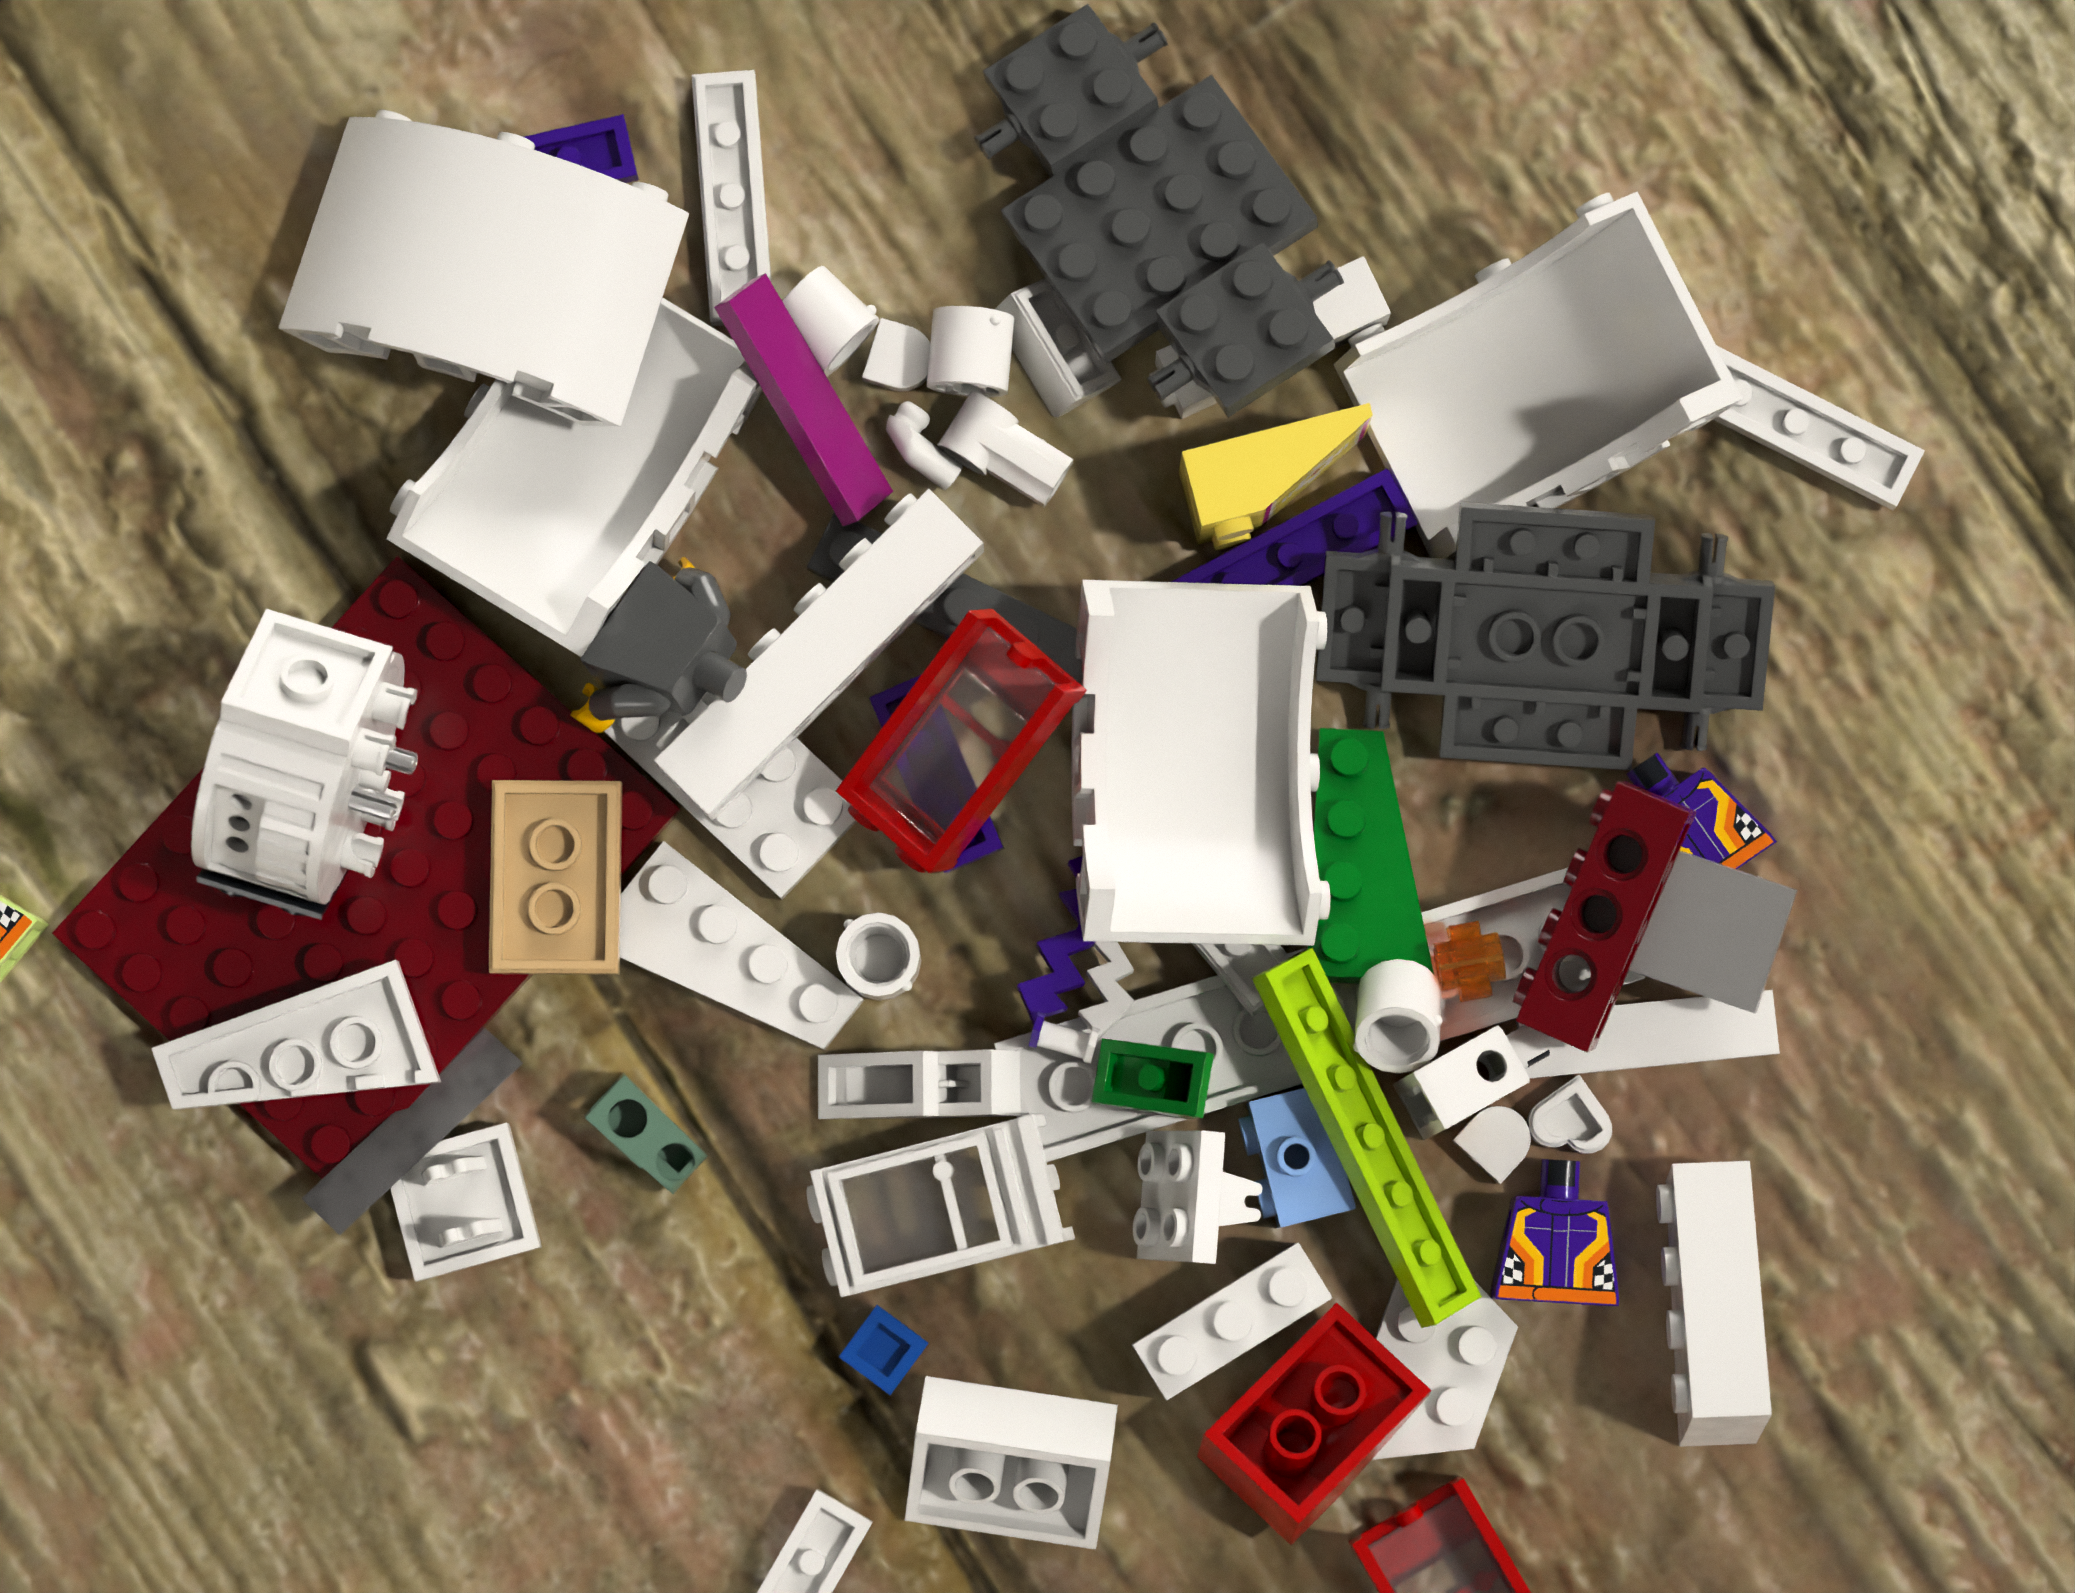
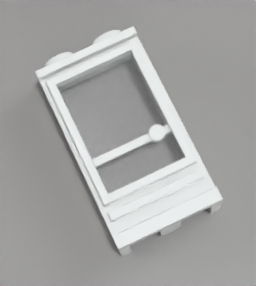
M1031 1114L810 1171L813 1185L807 1187V1201L815 1223L823 1222L829 1248L822 1250V1262L829 1284L831 1286L838 1285L840 1296L845 1297L1075 1239L1073 1228H1062L1054 1195V1190L1060 1189L1059 1177L1054 1164L1047 1165L1038 1131V1128L1047 1126L1044 1114Z

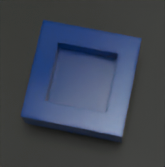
M876 1305L841 1352L839 1358L891 1395L929 1342L882 1307Z

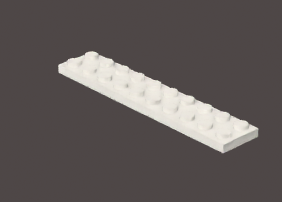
M1568 868L1421 912L1434 975L1439 981L1442 992L1440 1042L1517 1018L1521 1006L1513 1003L1514 994L1527 967L1535 970L1539 967L1547 948L1538 943L1543 925L1553 907L1561 911L1563 910L1572 887L1563 884ZM1308 947L1288 953V955L1291 957L1301 951L1307 950ZM1568 955L1560 965L1559 976L1562 983L1568 989L1582 991L1590 982L1591 970L1588 963L1580 956ZM1629 971L1623 986L1643 980L1645 976ZM1218 975L1134 1000V1005L1097 1041L1091 1064L1083 1062L1082 1058L1037 1046L1036 1049L1029 1047L1032 1032L994 1043L996 1050L1020 1051L1021 1116L1016 1117L1044 1114L1047 1126L1038 1128L1046 1163L1188 1120L1156 1112L1107 1106L1091 1102L1102 1038L1214 1054L1204 1114L1303 1084L1267 1009L1264 1008L1252 1017ZM1329 982L1355 1034L1359 984ZM1081 1017L1057 1024L1091 1034V1029Z

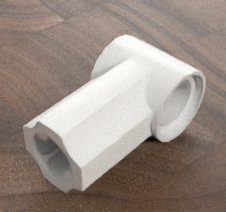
M970 392L937 444L938 447L968 469L981 475H986L988 472L1037 504L1045 507L1064 480L1073 463V459L1019 426L1018 419L996 402L977 392Z

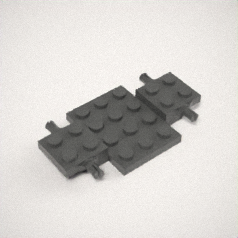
M1089 4L983 70L986 83L1002 104L1005 118L981 134L974 136V139L988 160L1019 140L1031 150L1050 178L1001 209L1003 220L1106 364L1160 330L1177 353L1178 359L1154 375L1147 377V381L1154 393L1156 392L1157 397L1163 401L1167 396L1193 380L1196 385L1211 393L1229 418L1335 349L1334 338L1316 315L1313 302L1337 286L1344 284L1343 278L1338 269H1335L1334 264L1328 260L1326 264L1298 281L1293 275L1283 270L1274 258V255L1318 228L1317 216L1212 75L1208 76L1159 108L1157 97L1140 75L1137 63L1168 45L1163 32L1159 30L1155 22H1152L1150 26L1123 42L1119 37L1106 29Z
M1460 502L1455 565L1453 559L1417 557L1404 551L1405 527L1408 515L1400 512H1395L1393 537H1390L1391 512L1380 513L1378 549L1363 553L1325 551L1321 612H1325L1327 617V640L1324 650H1318L1316 681L1349 683L1362 690H1366L1364 721L1362 725L1370 729H1375L1376 706L1378 704V728L1388 729L1390 727L1392 692L1443 695L1439 756L1441 758L1631 770L1637 708L1684 712L1680 747L1692 751L1695 727V747L1697 751L1707 750L1710 714L1728 709L1763 711L1775 585L1773 581L1739 579L1724 573L1728 536L1715 533L1712 558L1714 538L1711 533L1701 534L1698 571H1691L1681 575L1650 573L1655 518L1653 515Z

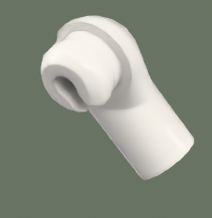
M910 401L901 403L895 416L889 415L886 432L909 466L941 489L946 490L960 474L962 464L920 434L929 424V415Z

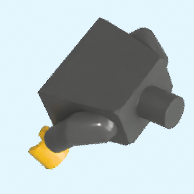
M682 557L678 561L682 568L673 578L657 564L649 561L580 658L596 682L603 688L598 689L593 684L587 683L582 691L589 697L587 703L581 709L573 710L570 716L591 731L602 733L613 724L615 719L661 716L666 711L684 716L692 713L706 691L728 703L736 699L744 688L747 680L746 669L729 660L737 645V641L727 628L731 617L729 607L715 577L708 572L695 568L686 557Z

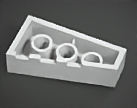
M1750 1161L1672 1164L1666 1184L1657 1185L1656 1207L1658 1222L1668 1223L1669 1247H1662L1661 1270L1663 1285L1671 1286L1672 1310H1667L1666 1333L1668 1348L1674 1349L1675 1374H1672L1671 1396L1673 1411L1678 1416L1679 1447L1756 1444L1772 1412Z

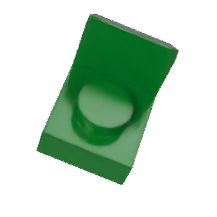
M1102 1038L1091 1102L1107 1106L1156 1112L1183 1119H1203L1214 1054Z

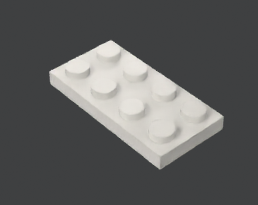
M702 698L692 713L684 716L666 711L661 716L615 719L613 724L604 733L781 900L857 822L848 812L850 804L836 792L842 780L797 738L712 821L654 762V759L662 752L656 746L660 738L680 719L684 718L691 724L708 707L702 701Z

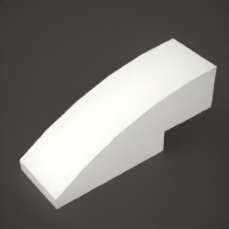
M989 1049L818 1055V1119L1021 1116L1020 1051Z

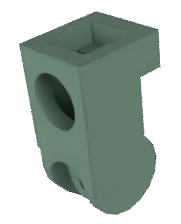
M624 1072L584 1115L587 1121L640 1169L643 1167L672 1194L682 1186L708 1157Z

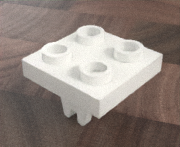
M503 1123L440 1141L390 1188L415 1282L542 1248L509 1123Z
M1211 1131L1146 1132V1142L1141 1147L1138 1156V1173L1141 1180H1143L1141 1208L1136 1212L1133 1222V1236L1138 1245L1137 1259L1216 1264L1218 1226L1254 1222L1260 1219V1211L1255 1208L1246 1207L1244 1200L1246 1196L1260 1195L1263 1190L1262 1185L1222 1172L1225 1133Z

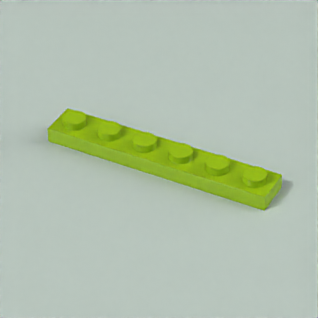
M1313 947L1301 951L1253 977L1252 980L1421 1328L1436 1325L1481 1298L1482 1296L1370 1065L1353 1048L1355 1034Z

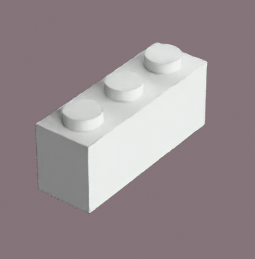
M1298 1242L1131 1345L1167 1401L1333 1297Z

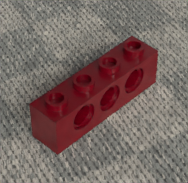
M1626 781L1617 782L1613 792L1605 788L1602 790L1589 819V824L1597 827L1588 852L1580 848L1577 849L1564 877L1563 884L1572 887L1562 911L1553 907L1541 930L1538 943L1547 948L1537 970L1527 967L1514 994L1513 1003L1521 1006L1516 1022L1584 1052L1596 1049L1697 813L1696 811ZM1622 835L1634 838L1642 850V859L1639 866L1630 873L1618 870L1610 859L1611 845L1615 839ZM1595 895L1607 897L1616 908V921L1607 932H1599L1592 929L1585 919V906ZM1568 955L1580 956L1590 967V982L1582 991L1568 989L1560 979L1559 968L1564 958Z

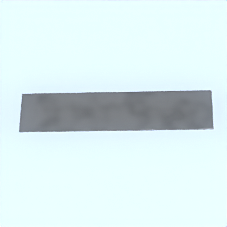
M484 1028L439 1075L441 1083H432L409 1108L391 1114L315 1185L302 1200L333 1230L341 1235L515 1072L523 1062Z

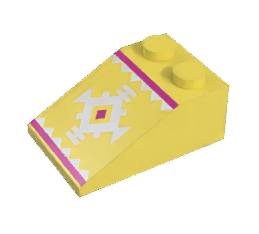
M1370 403L1182 451L1179 475L1198 545L1213 541L1214 549L1220 550L1238 546L1251 540L1250 532L1260 529L1365 437L1373 416Z

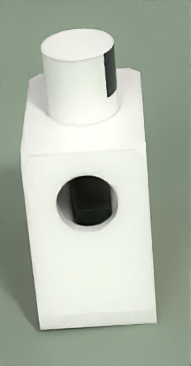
M1497 1025L1392 1085L1420 1135L1425 1140L1529 1083L1530 1079L1525 1069L1550 1056V1050L1542 1033L1524 1025L1505 1035L1504 1031ZM1477 1061L1482 1062L1489 1071L1488 1081L1479 1075L1476 1067Z

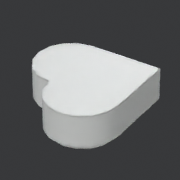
M1580 1075L1575 1076L1538 1102L1530 1110L1527 1118L1531 1138L1538 1145L1546 1148H1557L1566 1144L1572 1151L1577 1153L1592 1154L1602 1150L1609 1143L1612 1135V1123L1608 1114Z

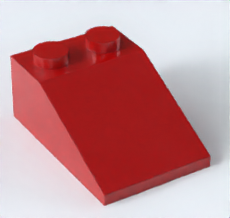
M1336 1302L1203 1434L1197 1457L1282 1538L1292 1545L1337 1500L1424 1402L1432 1390Z

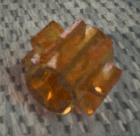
M1479 921L1448 926L1446 928L1448 941L1433 943L1434 962L1441 991L1458 989L1460 1002L1492 996L1490 982L1506 980L1505 961L1498 933L1481 935Z

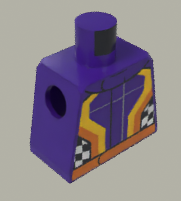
M1657 752L1626 774L1633 785L1697 812L1681 851L1738 869L1777 842L1772 834L1704 767L1679 783Z
M1542 1159L1540 1197L1514 1196L1511 1198L1490 1289V1297L1492 1299L1619 1306V1291L1607 1201L1578 1200L1580 1161Z

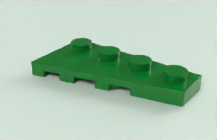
M1320 728L1318 748L1320 779L1318 790L1316 791L1314 843L1320 881H1328L1330 887V911L1327 920H1318L1315 944L1308 945V949L1313 947L1331 983L1359 984L1360 979L1368 969L1380 962L1395 959L1415 961L1428 968L1434 974L1384 731Z

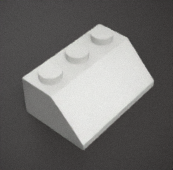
M925 1376L914 1443L905 1521L1096 1549L1111 1461L1118 1405Z

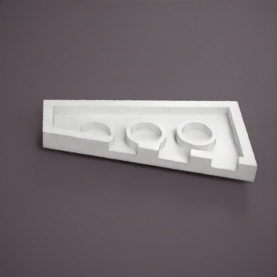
M665 841L660 844L621 893L620 958L825 1050L864 1001L861 996Z
M397 960L151 1048L171 1107L174 1110L441 1083L400 963Z

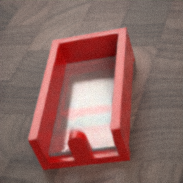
M969 610L841 782L836 792L850 804L848 807L849 814L865 828L874 832L880 830L897 845L894 850L896 855L912 869L921 873L926 871L934 873L953 869L958 863V857L1074 703L1080 701L1087 689L995 610Z
M1457 1476L1348 1541L1378 1593H1531L1465 1479Z

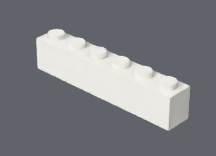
M930 489L919 499L912 493L905 496L885 517L884 521L890 527L873 544L864 538L845 555L839 563V566L845 572L827 589L821 583L814 586L796 604L793 611L799 617L782 634L773 628L752 647L748 656L754 662L746 668L747 680L736 699L726 703L707 692L702 701L708 707L691 724L684 718L680 719L657 742L656 746L662 752L654 759V762L712 821L984 553L983 542Z

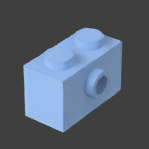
M1305 1088L1250 1101L1246 1104L1249 1116L1239 1118L1238 1121L1247 1156L1259 1153L1265 1179L1254 1181L1260 1183L1263 1189L1262 1193L1257 1195L1263 1219L1275 1216L1277 1228H1282L1356 1209L1348 1176Z

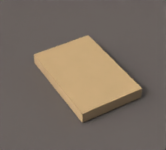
M492 780L490 974L620 975L621 781Z

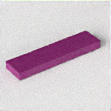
M765 273L748 281L714 308L844 527L859 521L893 493V490Z

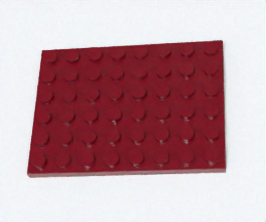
M397 556L331 628L393 647L392 652L403 656V687L417 690L416 702L414 705H409L404 728L400 729L396 726L394 735L396 737L395 747L417 753V767L411 775L389 768L385 769L391 772L387 788L397 792L398 790L405 792L399 819L396 821L393 831L367 822L363 832L375 838H384L382 854L377 868L374 867L375 873L373 877L370 878L362 873L349 870L321 920L307 915H293L285 912L278 906L245 896H230L221 892L218 888L196 882L202 868L194 864L191 842L195 807L203 775V767L52 932L61 943L169 1041L397 960L400 963L434 1063L440 1075L533 975L489 973L492 780L621 781V877L681 812L680 808L595 732L570 716L572 712ZM431 1084L240 1103V1105L323 1179L391 1114L409 1108Z

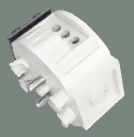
M266 609L221 701L220 720L215 728L204 766L195 807L191 842L194 864L202 868L196 882L218 888L221 892L230 896H245L278 906L285 912L293 915H307L321 920L349 870L362 873L370 878L373 877L375 873L374 867L377 868L382 854L384 838H375L364 834L366 824L369 822L385 827L386 830L393 831L396 821L399 819L405 792L399 790L397 792L387 788L391 772L385 769L389 768L411 775L418 762L417 753L395 747L396 737L394 735L396 726L400 729L404 728L409 705H414L416 702L417 690L403 687L404 660L401 654L392 652L393 647Z

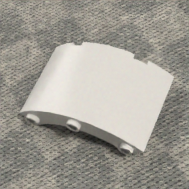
M378 110L375 117H349L278 329L328 353L354 354L385 360L388 359L391 349L412 353L417 360V364L425 369L474 382L477 373L507 383H515L512 396L543 407L583 426L621 427L689 213L668 203L669 194L659 187L643 182H633L631 186L575 163L534 150L535 144L532 141L513 133L500 132L497 139L448 127L413 122L401 114L388 110Z
M1638 192L1616 201L1613 200L1610 193H1606L1586 202L1575 210L1579 219L1513 264H1511L1509 258H1506L1482 269L1475 275L1478 284L1389 330L1385 331L1382 323H1378L1353 335L1348 339L1351 349L1333 364L1354 407L1370 403L1373 416L1367 433L1385 468H1388L1417 522L1415 528L1430 558H1455L1460 502L1529 507L1537 505V507L1557 508L1670 446L1668 439L1690 430L1691 432L1702 427L1743 399Z
M663 297L621 427L583 426L543 407L512 396L515 383H507L495 379L491 387L482 384L477 389L466 407L464 416L468 420L436 462L417 482L408 479L403 484L390 507V512L397 517L387 540L580 657L585 653L648 562L651 561L658 564L719 469L708 462L711 456L717 459L732 432L739 434L762 392L761 386L733 339Z
M1082 580L1075 657L1082 660L1081 685L1087 691L1086 695H1083L1080 701L1074 703L1072 707L1071 778L1073 846H1082L1083 848L1081 873H1078L1076 877L1083 941L1262 945L1315 944L1318 920H1327L1330 911V887L1328 881H1320L1312 822L1311 792L1318 790L1320 763L1318 754L1310 753L1316 650H1324L1326 646L1327 617L1325 612L1317 611L1311 586Z

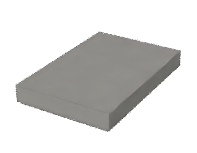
M1622 835L1612 843L1610 859L1618 870L1630 873L1639 866L1642 859V850L1634 838ZM1680 850L1629 971L1752 1013H1757L1798 890ZM1602 895L1593 896L1585 906L1584 915L1586 922L1592 929L1599 932H1607L1611 929L1616 921V908L1612 901Z

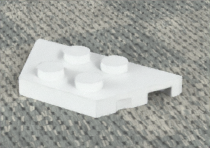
M1396 1278L1375 1338L1432 1391L1372 1460L1475 1448L1518 1326L1476 1281L1475 1284L1482 1296L1481 1298L1440 1323L1421 1328Z

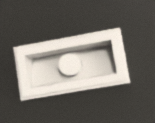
M1045 278L1011 293L995 308V310L1014 316L1012 350L1050 413L1055 418L1070 412L1122 380L1111 361L1106 364Z

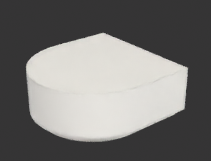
M880 318L862 376L863 381L899 392L911 391L925 383L928 375L930 353L928 338L916 328Z
M1495 1106L1477 1113L1454 1137L1452 1142L1494 1181L1501 1184L1527 1155L1531 1135L1526 1121L1519 1113L1507 1107Z

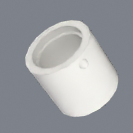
M820 266L809 273L782 301L826 377L836 371L859 349L879 321V318L875 315L876 307L874 305L866 306L825 266Z
M945 306L933 309L927 387L934 391L959 396H969L972 391L985 397L1007 395L1014 316L995 309L972 306Z
M880 912L862 915L856 920H845V930L839 937L836 958L838 969L848 986L862 997L877 1001L893 999L905 991L911 990L912 984L919 974L921 955L918 941L910 927L896 916Z
M1395 959L1383 961L1371 967L1360 979L1357 993L1355 1043L1353 1048L1369 1065L1381 1071L1399 1074L1416 1071L1427 1065L1437 1054L1440 1042V1025L1442 1023V992L1438 979L1428 968L1415 961Z

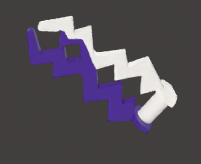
M1083 856L1068 861V866L1075 878L1078 873H1081ZM1077 889L1059 892V898L1077 922L1078 927L1075 930L1036 942L1037 949L1052 973L1018 983L1017 989L1033 1024L1028 1046L1035 1049L1037 1046L1082 1058L1083 1062L1091 1064L1097 1041L1135 1003L1133 998L1117 983V981L1132 974L1134 969L1118 942L1083 941ZM1095 947L1108 963L1087 970L1086 975L1105 1003L1088 1007L1078 1012L1081 1019L1091 1029V1034L1044 1021L1045 1017L1067 1011L1068 1007L1057 996L1058 994L1085 985V981L1069 956Z

